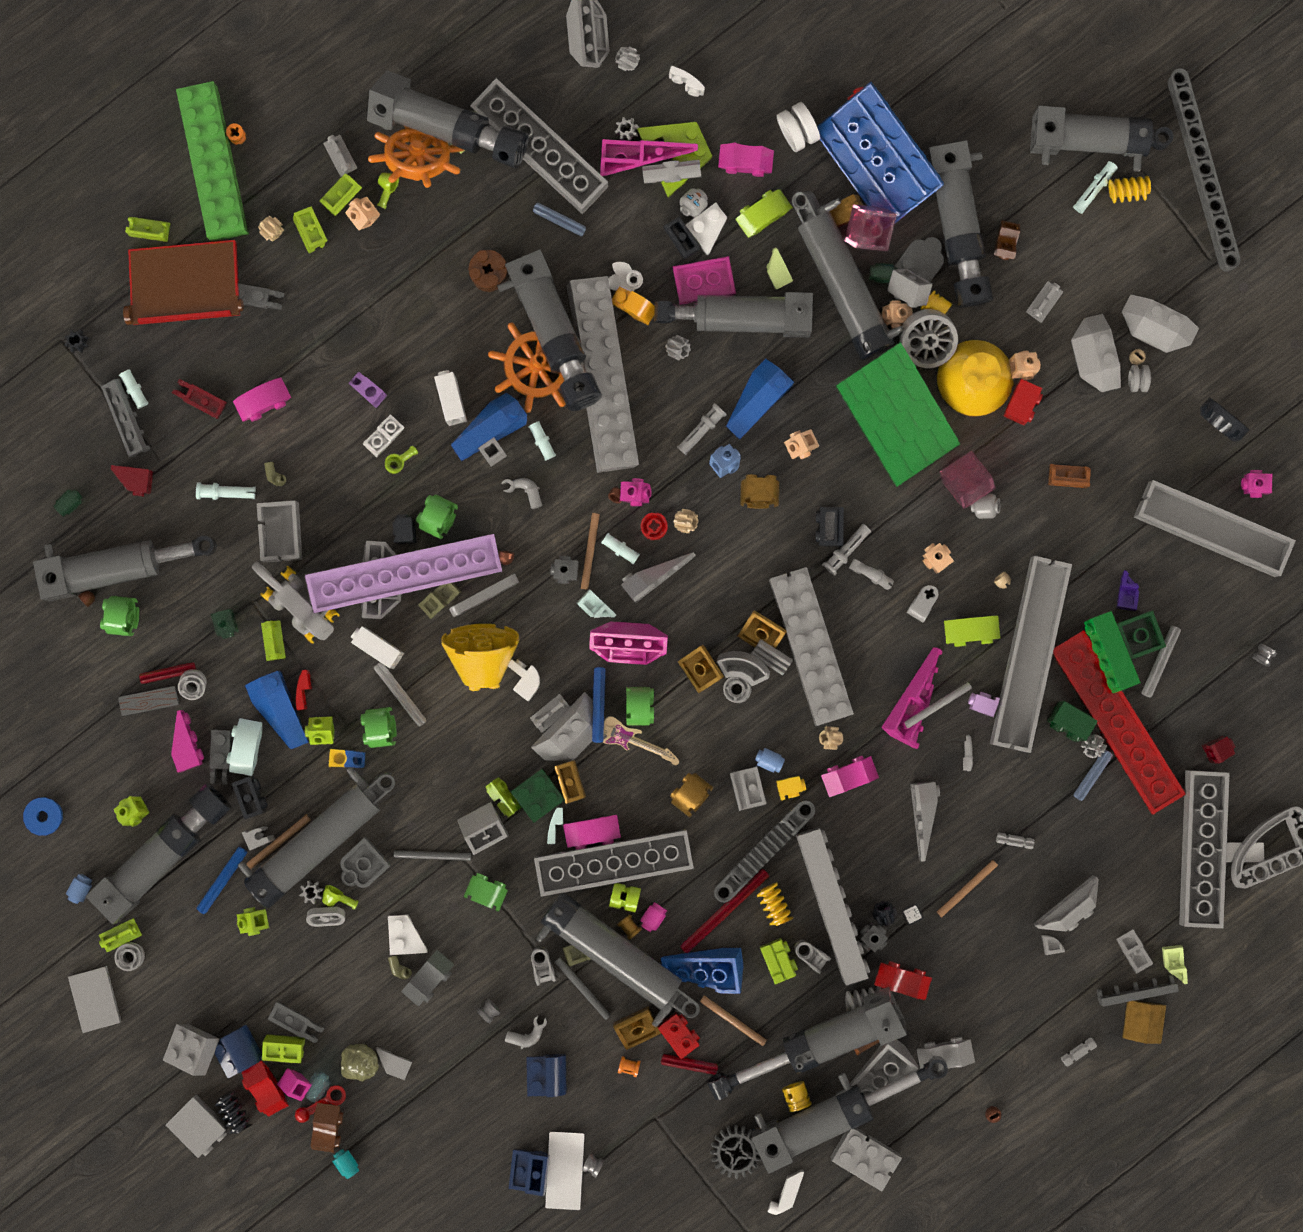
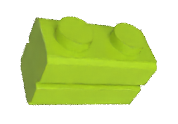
M779 938L760 946L774 984L796 976L795 971L798 968L794 959H789L787 953L791 951L787 941L782 942V939Z

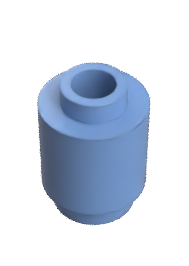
M764 748L763 751L759 750L755 758L758 761L757 766L773 773L774 771L779 773L785 761L780 754Z
M82 874L74 877L66 892V895L69 896L68 900L76 904L84 902L85 896L92 887L91 883L93 880Z

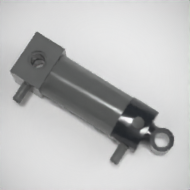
M1038 106L1032 115L1030 153L1042 154V165H1048L1050 155H1057L1060 150L1123 154L1124 156L1134 157L1133 171L1139 172L1141 171L1142 157L1149 155L1150 148L1164 150L1173 141L1174 136L1172 130L1167 127H1161L1157 130L1153 129L1151 118L1065 113L1064 107ZM1158 135H1163L1166 138V142L1159 141Z

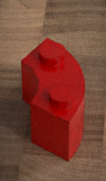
M889 961L888 964H880L874 985L884 989L889 987L893 992L926 1000L932 977L926 976V972L916 968L914 971L901 968L899 963Z
M263 1061L241 1072L244 1078L242 1084L255 1097L257 1101L255 1104L260 1113L263 1112L269 1117L289 1106L282 1089L277 1085L276 1078Z

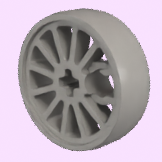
M934 309L920 310L909 316L903 323L902 327L904 330L900 333L899 342L902 343L914 365L922 368L938 367L946 363L955 353L958 345L957 329L952 320L943 312ZM925 320H929L927 328L924 325ZM933 320H938V322L932 328ZM921 323L923 329L920 330L916 325ZM943 323L945 325H948L947 327L938 330ZM950 332L949 337L940 336L944 333ZM919 338L918 344H910L912 339ZM939 341L948 342V344L944 347ZM936 347H939L941 350H943L938 355H936V352L934 350ZM924 349L923 356L921 358L917 357L919 352ZM928 350L932 351L933 357L927 358Z

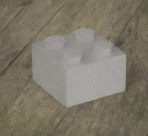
M176 1024L163 1061L193 1076L206 1075L219 1038L190 1024Z

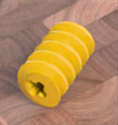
M1141 176L1137 177V179L1131 177L1129 181L1127 178H1123L1121 181L1120 179H1115L1114 182L1110 179L1108 183L1110 198H1112L1113 203H1116L1117 198L1123 203L1125 197H1127L1128 202H1131L1132 196L1135 197L1136 201H1139V197L1142 195L1145 201L1147 195L1151 192L1149 176H1145L1144 179Z
M777 882L764 887L757 894V897H764L760 904H767L763 910L770 911L766 917L774 919L770 925L776 926L793 919V917H787L791 913L790 910H784L787 907V903H780L784 896H777L781 892L780 889H774L778 885Z

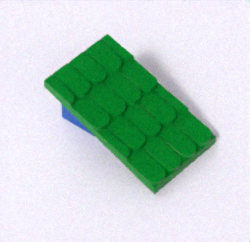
M901 342L836 385V388L896 487L960 445L958 438Z

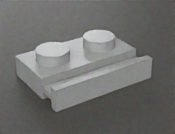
M757 766L730 773L739 811L766 804Z

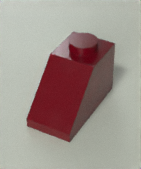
M111 465L113 473L128 491L133 492V496L144 497V494L151 493L153 471Z
M1221 736L1202 745L1210 763H1222L1235 754L1234 742L1227 736Z

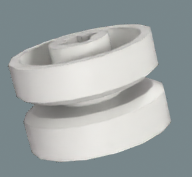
M802 102L792 106L791 113L784 110L777 114L780 129L794 152L804 149L805 141L813 144L820 140V134L815 121Z

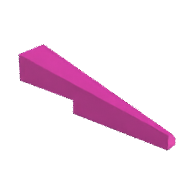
M603 139L600 175L606 176L698 151V144Z
M933 647L882 726L891 737L915 749L919 747V743H917L919 732L923 731V726H921L922 720L910 728H907L904 722L929 707L934 685L931 683L934 673L938 672V667H936L938 656L942 655V651L939 648Z

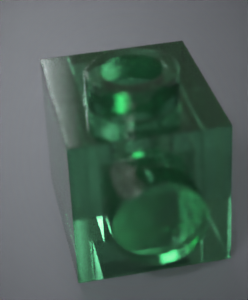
M232 609L211 614L217 636L227 639L234 637V633L239 632Z

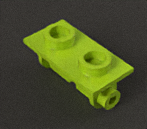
M281 621L261 623L266 660L286 658Z
M499 777L486 786V792L494 802L500 798L501 802L497 806L504 816L507 815L509 818L522 808L507 789L506 783Z
M133 918L100 934L101 941H99L101 948H105L106 952H109L142 936Z

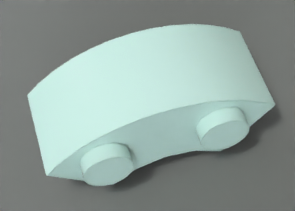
M240 718L238 725H234L232 730L234 740L232 750L227 756V764H230L229 772L252 776L257 764L258 750L262 738V722Z

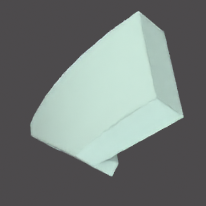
M590 589L577 601V604L590 617L616 616Z
M557 808L553 814L549 826L547 844L556 843V825L563 824V808Z

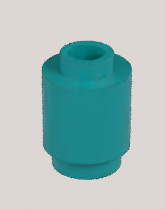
M341 1149L333 1155L334 1159L332 1162L342 1177L345 1176L346 1179H349L359 1171L358 1163L349 1150L344 1151Z

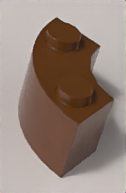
M317 1103L310 1145L312 1150L335 1153V1149L339 1148L341 1136H338L339 1124L342 1125L344 1113L340 1112V1106Z

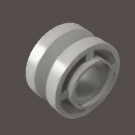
M1138 365L1131 366L1128 375V384L1131 392H1137L1139 388L1141 392H1148L1151 384V372L1148 365H1142L1141 369H1139Z
M187 670L180 677L178 691L185 699H199L205 692L207 679L199 670ZM193 682L197 686L191 687L188 685V683Z
M732 676L724 683V695L731 702L742 703L751 695V685L741 677ZM736 684L742 686V692L739 695H735L732 690Z
M126 943L116 950L115 963L124 971H132L143 964L145 952L137 943ZM127 952L133 954L134 959L132 962L126 959Z

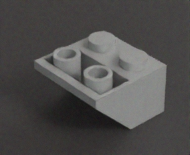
M492 802L457 820L473 855L509 836Z

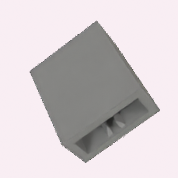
M197 1094L166 1124L197 1158L202 1154L206 1156L213 1149L212 1144L216 1140L220 1142L227 1135L225 1131L229 1128L225 1127L226 1123Z

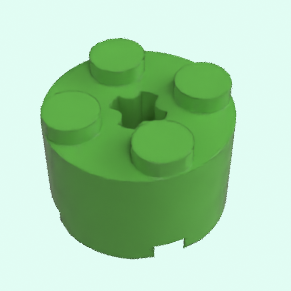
M429 495L425 501L426 507L423 513L420 512L417 516L416 523H419V529L442 539V533L447 534L455 520L456 514L453 512L454 509L458 510V505L438 495Z
M110 596L109 599H104L102 605L104 618L100 622L101 629H104L107 634L133 636L134 633L131 632L133 628L137 629L139 622V607H135V602H138L137 599L120 596Z
M626 687L627 725L654 724V707H650V705H653L654 689H650V687Z
M391 707L369 709L365 711V714H361V724L365 727V733H363L364 745H369L370 748L395 745L396 741H392L393 737H396L397 731L394 715L390 716L389 711H392Z
M479 873L476 876L472 875L464 897L468 898L470 895L472 896V901L491 909L494 905L496 906L495 910L499 912L508 892L505 889L506 885L496 880L494 884L488 882V877Z

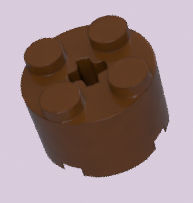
M480 250L472 257L469 263V275L472 282L478 289L485 292L497 290V286L508 279L506 262L496 251ZM491 268L493 272H489L487 275L485 269Z

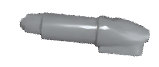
M968 734L966 735V741H964L963 771H971L973 766L972 739Z

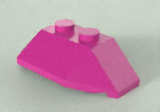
M609 622L590 630L589 649L595 651L607 662L647 665L666 654L668 635L650 624Z

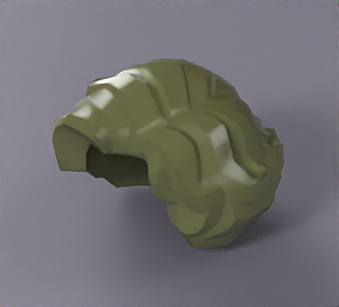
M350 1044L343 1050L341 1054V1074L346 1079L365 1081L373 1077L378 1071L377 1054L367 1045Z

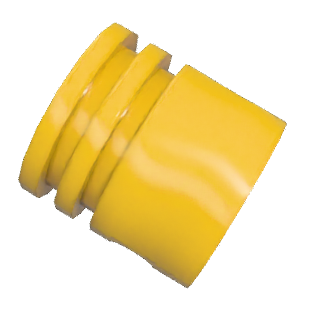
M933 291L928 298L927 305H923L920 309H934L945 314L952 304L942 296L940 298V294L936 295V291Z
M804 1081L782 1088L788 1102V1107H790V1112L798 1111L811 1105Z

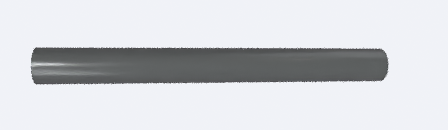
M394 850V858L471 861V853Z
M559 957L555 964L605 1020L608 1019L611 1014Z

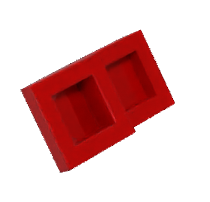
M302 670L296 691L297 710L307 709L305 690L312 689L309 670Z

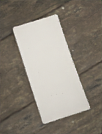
M549 1133L548 1154L550 1157L547 1174L546 1208L580 1210L584 1134Z

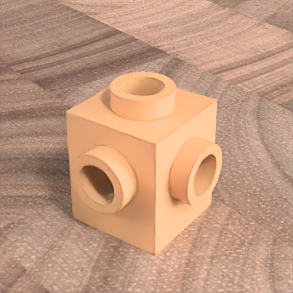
M368 197L354 199L349 204V209L345 212L359 231L371 226L380 216V213Z
M898 300L890 301L889 305L882 307L884 323L887 326H891V329L902 326L906 319L913 314L912 307H909L907 304H901V301Z
M1021 351L1015 353L1009 359L1012 379L1022 378L1023 380H1029L1040 370L1041 364L1036 352Z
M811 429L802 433L800 430L790 435L791 438L784 442L792 459L797 457L804 459L811 455L810 451L819 447Z
M932 543L924 549L926 553L923 555V562L928 569L932 568L936 574L954 561L949 555L951 551L945 544L941 545L938 543L935 546ZM935 554L939 556V560L935 558Z

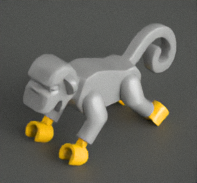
M255 562L252 565V569L275 589L273 591L271 588L266 587L267 591L264 594L261 593V596L276 610H282L285 607L294 616L292 619L293 627L301 632L310 643H314L312 641L314 636L320 640L327 639L334 631L333 625L327 619L330 622H334L332 617L334 615L339 617L337 611L331 609L314 613L311 601H308L299 592L303 588V582L289 566H286L287 570L284 573H280L286 579L280 584L263 565Z

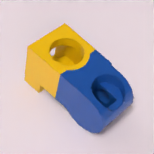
M330 749L329 767L364 768L366 752Z

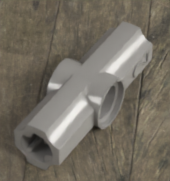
M699 160L686 162L668 161L660 165L642 166L644 184L662 181L671 183L681 181V179L701 177Z

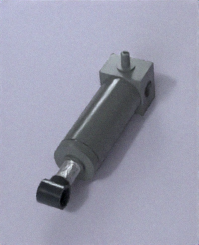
M786 292L785 297L698 295V301L694 307H678L670 301L654 302V322L672 323L676 319H693L694 322H697V331L783 333V337L810 338L812 332L813 293Z

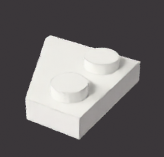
M714 203L686 224V227L706 255L710 254L727 220V216L717 203Z
M409 915L388 916L390 955L428 952Z

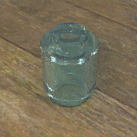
M319 1072V1074L314 1073L309 1081L312 1086L305 1097L313 1102L321 1099L331 1084L329 1081L330 1077L323 1072Z

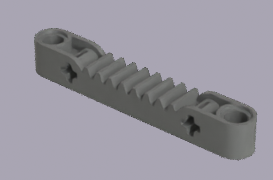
M808 800L799 801L715 886L714 895L716 899L723 903L730 901L787 841L815 814L814 805ZM804 804L810 807V812L807 815L800 813V807ZM788 820H790L795 826L793 827V826L788 822ZM721 887L728 888V896H719V889Z

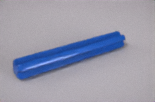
M601 667L594 669L592 741L595 743L604 741L605 668Z
M237 848L197 907L200 913H207L238 868V864L242 862L247 854L244 848Z

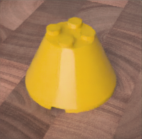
M970 340L958 344L953 356L938 368L937 385L943 400L953 410L968 416H983L994 412L1005 403L1013 387L1009 359L1002 350L986 341Z
M471 624L451 629L449 635L445 633L442 636L441 642L462 682L469 686V690L479 691L481 688L496 689L500 687L499 683L519 643V634L514 629L506 626L504 629L496 628L495 624Z

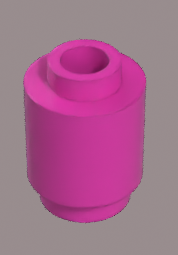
M654 902L640 919L643 922L641 926L649 932L652 929L656 931L666 917L665 913L667 910Z

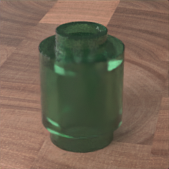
M875 263V265H870L869 279L874 280V282L890 283L892 272L897 267H894L893 263Z
M68 489L55 501L56 504L53 507L63 517L67 514L70 515L82 504L80 500L82 496L77 490L74 489L72 491Z

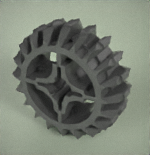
M734 1125V1131H731L730 1126H727V1133L722 1129L720 1130L722 1137L715 1135L714 1138L718 1143H711V1146L716 1148L710 1150V1154L716 1155L711 1160L712 1162H717L715 1164L716 1169L722 1166L721 1174H724L727 1170V1177L729 1178L732 1173H735V1178L738 1179V1173L741 1172L742 1176L746 1177L745 1171L748 1170L752 1174L751 1166L758 1168V1164L755 1161L759 1162L762 1160L757 1155L759 1153L750 1137L752 1130L749 1129L745 1133V1126H742L741 1131H738V1125ZM738 1137L735 1143L731 1145L723 1144L729 1138ZM743 1139H746L751 1144L752 1153L743 1149ZM739 1144V1151L742 1153H737L734 1158V1154L731 1151L736 1150ZM720 1150L725 1151V1153L731 1156L730 1164L724 1162L720 1155ZM740 1159H749L744 1165L735 1166Z

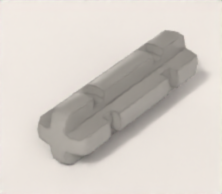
M998 833L996 836L997 843H1006L1007 845L1017 847L1024 846V848L1033 849L1034 839L1032 838L1024 839L1021 836L1006 835L1005 833Z
M1088 1038L1084 1041V1044L1081 1043L1069 1051L1070 1054L1066 1053L1061 1057L1062 1062L1065 1066H1070L1074 1060L1077 1061L1089 1053L1088 1050L1092 1051L1097 1047L1095 1041L1092 1038Z

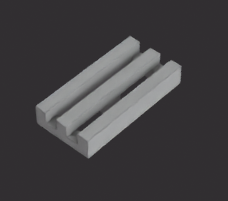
M763 640L759 641L751 653L781 675H784L793 661Z

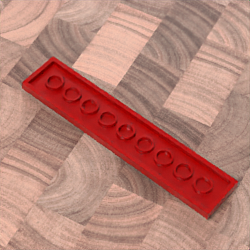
M1082 630L1056 646L1053 650V656L1091 717L1098 721L1097 727L1151 814H1155L1186 795L1122 690L1112 693L1109 689L1107 678L1100 668V661L1097 654L1093 651L1092 642L1086 632Z

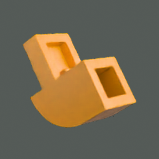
M619 286L612 298L613 306L627 312L632 318L649 325L654 316V305L641 295Z

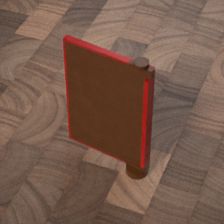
M235 240L128 250L131 305L124 306L123 308L126 325L240 316V311L244 310L243 300L239 299L237 245Z

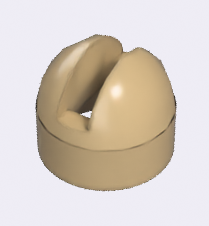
M1135 349L1129 355L1130 362L1134 365H1140L1146 358L1144 351L1141 349ZM1137 352L1142 357V360L1134 353Z
M1003 572L995 578L994 583L999 588L1004 589L1007 588L1006 583L1008 585L1011 584V579L1006 572Z

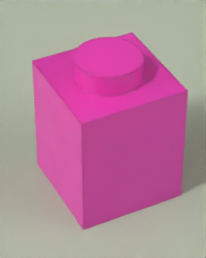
M287 1068L277 1084L287 1096L299 1101L303 1100L312 1086L303 1074Z

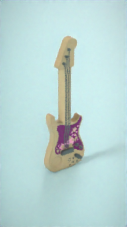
M611 716L605 719L603 743L618 744L625 750H629L627 746L629 742L662 756L663 759L670 761L673 765L679 764L678 758L668 748L663 749L634 737L637 733L642 734L641 730L627 728L619 720Z

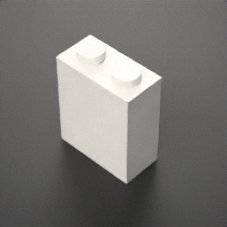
M449 370L439 372L438 376L434 378L446 423L452 426L467 422L456 376L453 372H449Z
M366 627L357 628L351 636L353 638L352 644L388 668L394 669L404 655V652Z

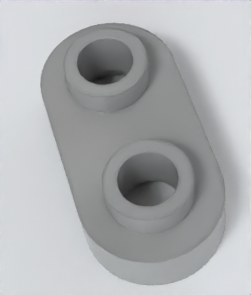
M340 907L313 908L307 912L306 921L309 925L315 927L341 925L345 921V911Z

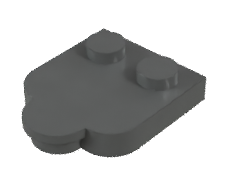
M930 237L925 241L920 239L914 240L894 268H907L931 282L944 263V257L940 253L942 249L941 242L934 237Z
M364 837L342 858L340 863L343 870L341 879L347 886L357 885L358 887L365 888L383 874L391 864L370 840Z

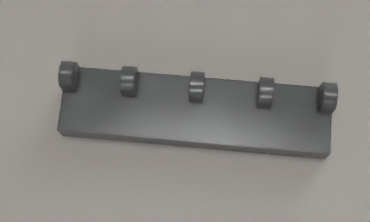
M114 379L101 386L127 454L129 457H134L141 452L149 451L150 446H146L142 437L144 431L138 427L135 419L137 413L131 409L128 401L130 396L125 394L122 386L124 382L122 379Z
M1168 975L1169 983L1157 985L1156 978L1151 979L1152 986L1138 988L1137 982H1133V990L1120 992L1117 985L1114 986V994L1103 996L1101 989H1097L1099 1005L1104 1007L1179 992L1173 975Z

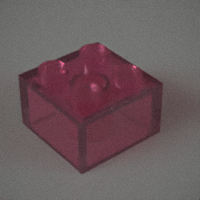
M853 204L844 241L855 248L888 251L897 214L886 208Z
M972 451L939 472L943 484L963 509L996 489L993 477Z

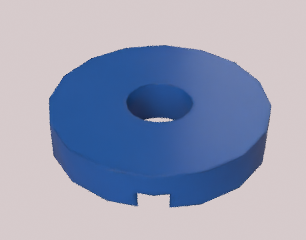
M48 797L32 800L26 806L23 813V821L26 828L31 833L39 836L54 833L63 820V812L60 805ZM41 811H45L48 815L45 822L39 820V813Z

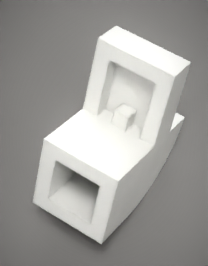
M517 659L516 662L511 660L508 667L522 677L513 690L527 701H530L540 685L539 673L533 665L528 670H525L526 665Z

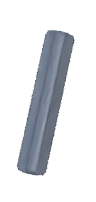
M536 203L533 208L535 214L579 236H583L586 231L584 225L540 203Z
M1105 750L1101 757H1098L1075 791V798L1082 801L1112 758V753Z

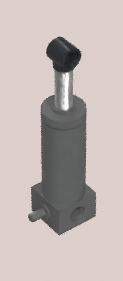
M200 536L189 543L156 550L149 539L71 557L54 556L52 545L48 544L44 546L46 558L33 561L40 599L54 601L77 596L76 593L155 576L159 574V563L194 555L196 557L202 555L210 556L216 552L217 544L213 538ZM209 541V549L203 551L201 548L202 543Z

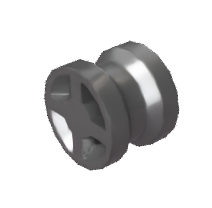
M1260 644L1258 652L1254 653L1252 658L1269 667L1271 664L1270 660L1277 653L1270 647Z
M489 999L485 1001L483 1007L477 1009L479 1015L489 1024L493 1021L494 1016H498L501 1013L498 1007Z
M590 1153L582 1171H588L596 1178L604 1163V1159H597L594 1154Z

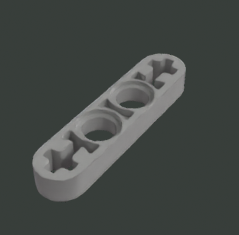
M513 574L456 604L449 610L453 617H457L517 585L519 580Z

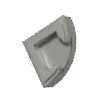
M1042 935L1045 955L1065 952L1063 945L1056 938Z

